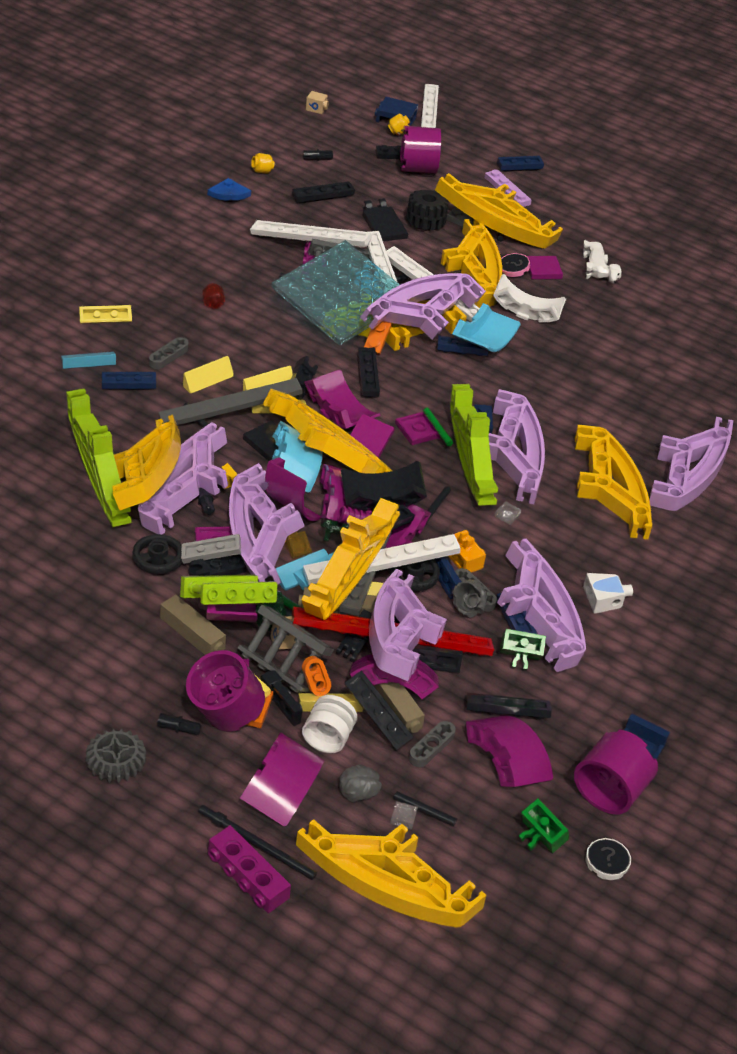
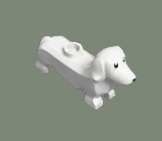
M584 240L585 249H583L584 258L589 256V262L586 265L587 271H590L586 272V279H589L591 276L597 279L605 277L611 283L620 280L622 273L620 266L617 264L606 265L608 263V255H604L601 243Z

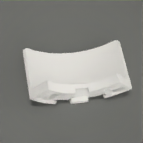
M505 274L501 275L493 294L502 307L514 312L517 317L525 320H539V322L559 320L566 301L565 297L546 299L529 295L513 285Z

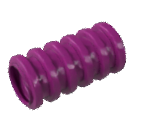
M342 506L338 512V521L340 523L344 521L347 524L346 520L349 515L362 520L372 513L367 511L363 513L362 510L358 511L355 508L352 510L351 507L346 508V506Z

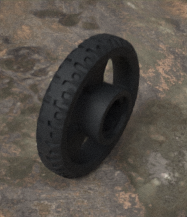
M152 534L136 542L132 551L133 561L137 567L147 573L165 574L176 570L182 564V545L171 536ZM149 545L148 553H140L145 546ZM168 545L175 549L177 552L176 556L168 554Z
M434 559L389 568L390 575L396 569L404 570V578L399 577L401 580H406L409 574L413 575L412 591H424L432 588L438 582L440 576L439 565ZM424 573H433L431 578L423 581Z

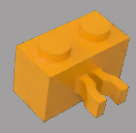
M467 530L455 533L454 535L461 548L460 553L449 555L448 557L458 569L464 568L471 573L482 569L486 558L484 550L477 545L475 539L469 535Z

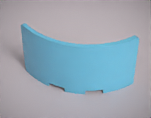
M483 303L472 318V322L459 319L452 335L491 352H497L510 342L521 324L519 321L493 312L489 305Z
M280 421L272 436L275 439L276 445L279 446L278 450L274 451L272 460L278 457L285 460L284 469L304 479L307 482L305 491L311 492L320 470L323 452L307 447L305 445L306 441H301L298 438L300 433L296 429Z

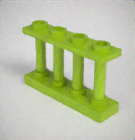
M257 575L181 576L180 597L201 598V604L273 603L277 601V582H258Z

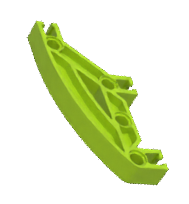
M452 384L451 419L457 450L467 483L478 505H497V499L493 493H498V487L493 480L489 446L490 419L487 417L486 412H477L475 407L472 406L473 390L470 388V384Z
M85 389L67 391L69 421L95 494L112 527L131 523V517L127 512H131V507L119 510L112 492V486L121 483L113 454L112 434L108 431L106 425L100 426L94 414H91L90 397L86 394Z

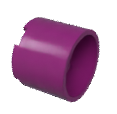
M404 126L403 132L406 133L401 141L400 161L403 165L400 167V170L404 172L437 174L441 153V129Z
M219 650L204 655L192 666L187 676L186 691L188 697L209 723L219 730L227 732L240 730V727L252 720L255 721L264 707L265 692L260 681L245 661L234 652Z
M620 729L617 732H606L576 766L574 780L579 792L591 805L609 814H623L630 809L656 777L658 772L657 759L653 758L646 749L647 744L633 733Z

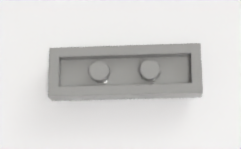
M239 534L183 543L181 550L182 562L186 564L198 559L209 560L241 554V537Z

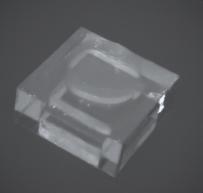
M505 501L496 510L495 517L511 525L520 516L521 509Z
M396 801L390 824L397 826L403 824L408 829H412L418 807Z

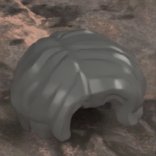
M468 579L454 586L452 592L454 596L453 603L459 612L468 618H472L478 613H484L487 592L480 582Z
M361 764L345 769L340 776V792L347 800L353 803L375 797L382 786L379 781V774L373 768Z

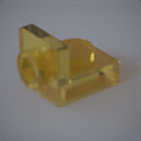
M296 531L287 536L284 545H288L292 559L312 553L305 531Z

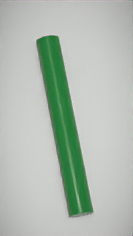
M428 407L425 408L423 413L446 445L451 446L453 444L452 439Z

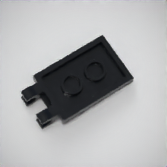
M385 198L378 199L380 205L377 207H372L371 200L364 201L366 207H363L362 216L371 231H379L383 242L408 238L407 230L394 209L387 207Z
M271 420L244 433L243 440L270 461L274 451L278 450L279 447L272 437L278 425Z

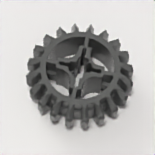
M113 728L111 732H107L104 729L103 735L97 733L95 739H91L86 748V762L89 771H92L94 776H99L101 781L107 778L109 783L112 780H116L119 784L121 779L128 782L129 776L135 778L137 772H141L146 762V749L143 740H139L138 734L132 736L131 730L125 733L123 728L120 731H115Z

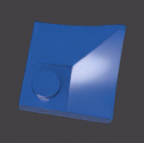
M227 178L209 188L207 195L219 200H242L251 196V190Z

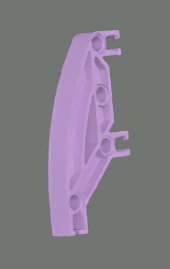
M449 273L421 277L401 284L385 293L367 307L360 318L365 322L367 316L372 314L374 319L369 325L371 329L375 328L382 321L419 327L433 340L449 323L442 316L446 311L454 306L459 299L470 308L475 302L479 301L486 291L468 274ZM431 299L426 304L416 303L419 301Z
M499 389L493 413L503 415L498 435L489 433L491 460L496 461L519 486L516 500L523 501V492L531 493L529 504L534 505L545 460V447L541 426L525 396ZM517 436L520 438L523 452L515 445Z
M716 417L712 429L684 439L663 435L657 459L670 462L667 483L654 480L649 499L650 506L676 511L692 502L706 490L717 476L724 462L731 439L733 420H728L725 428L719 426L720 422L722 423V418ZM701 459L700 462L691 471H689L690 463Z
M211 422L181 444L180 455L172 473L149 500L138 505L141 525L156 534L165 533L163 524L172 528L174 526L172 514L199 495L200 487L216 495L220 492L217 484L221 485L222 488L228 486L226 471L214 466V452L227 444L225 428L219 427L216 431L217 425Z
M258 463L238 474L233 479L229 501L230 525L232 534H239L241 537L240 555L250 574L257 575L258 582H265V579L271 576L278 585L281 581L274 566L286 538L305 526L298 510L295 511L292 503L279 510L276 509L274 503L264 492L268 487V483L265 482L266 471ZM253 517L262 525L257 539L254 532Z
M522 539L520 545L517 541H513L506 553V557L517 569L515 585L504 588L497 603L501 607L505 606L506 603H510L506 610L508 616L526 611L525 620L536 629L537 634L546 636L545 643L550 649L545 659L548 662H552L553 659L559 658L554 666L556 672L577 666L586 650V643L579 615L568 591L548 562L527 539Z
M396 569L382 585L377 595L370 619L369 640L377 667L408 681L411 674H414L420 654L412 650L418 644L419 639L436 645L438 639L442 637L447 619L427 611L411 590L414 576L409 574L406 580H401L399 577L402 576L403 572ZM394 615L400 622L397 627H395Z

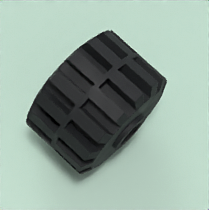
M433 190L414 191L409 196L406 220L410 225L423 230L441 229L446 223L449 201Z

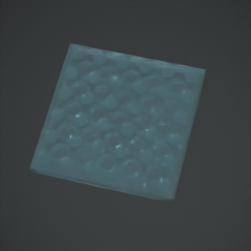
M346 240L272 282V288L338 345L343 344L369 328L374 319L373 315H368L367 320L364 322L360 318L363 312L385 293L400 285Z

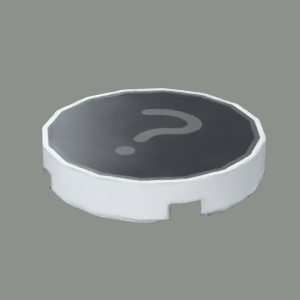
M603 838L597 839L590 844L586 852L585 861L589 870L597 873L598 877L615 880L620 879L628 872L631 865V856L628 849L620 842Z

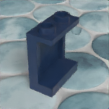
M385 97L380 102L379 108L375 110L376 122L379 123L382 117L393 118L400 113L408 117L410 120L408 125L412 126L417 118L418 104Z
M634 714L630 715L624 729L641 738L647 744L646 749L655 759L659 758L670 735L669 731Z

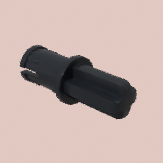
M303 150L304 160L317 159L319 161V159H333L332 150Z
M200 487L198 502L202 506L204 513L211 515V513L215 512L213 496Z
M160 713L157 722L158 727L175 730L176 733L182 731L199 735L202 727L200 723L183 719V716L174 717Z

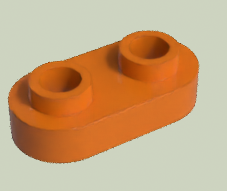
M316 656L307 657L302 664V671L308 687L316 696L326 695L331 689V681L325 665Z

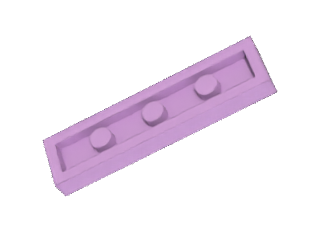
M499 170L485 173L484 178L496 189L506 184L509 186V189L506 190L505 194H509L514 190L517 193L513 200L523 207L531 205L532 200Z

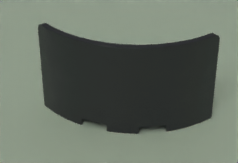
M415 461L401 469L384 473H359L345 468L341 470L346 506L367 511L368 508H375L380 498L398 504V506L405 504L407 507L427 497L421 463L419 461Z

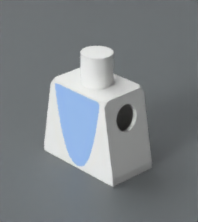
M586 574L583 588L594 614L621 608L625 597L633 595L632 585H622L619 576L616 574Z

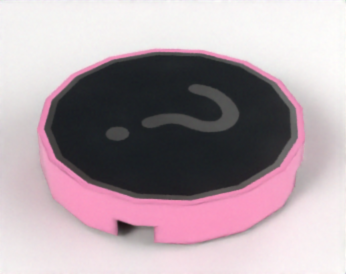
M513 253L501 258L502 273L508 277L522 276L524 272H528L530 269V260L526 255Z

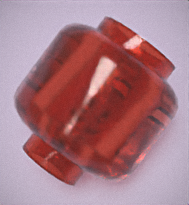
M211 283L203 289L204 304L207 307L218 309L225 303L224 290L220 285Z

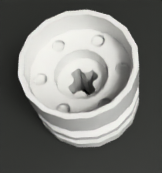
M335 695L319 697L302 727V734L305 740L315 749L325 753L341 751L357 721L356 710L348 701Z

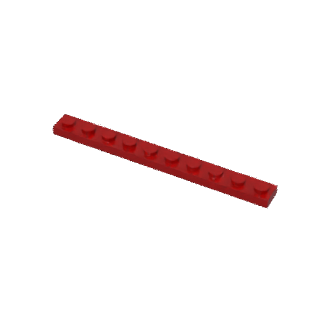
M293 607V624L300 627L308 626L319 630H333L342 634L352 633L361 637L369 636L370 619L332 613L326 620L306 613L304 608ZM443 631L442 637L438 639L436 645L419 639L417 644L463 651V653H476L480 656H492L494 652L491 638Z

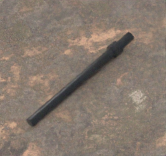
M205 805L200 807L199 813L211 819L214 825L219 828H227L231 825L247 842L311 880L316 877L317 872L230 821L225 814L220 811L215 812Z

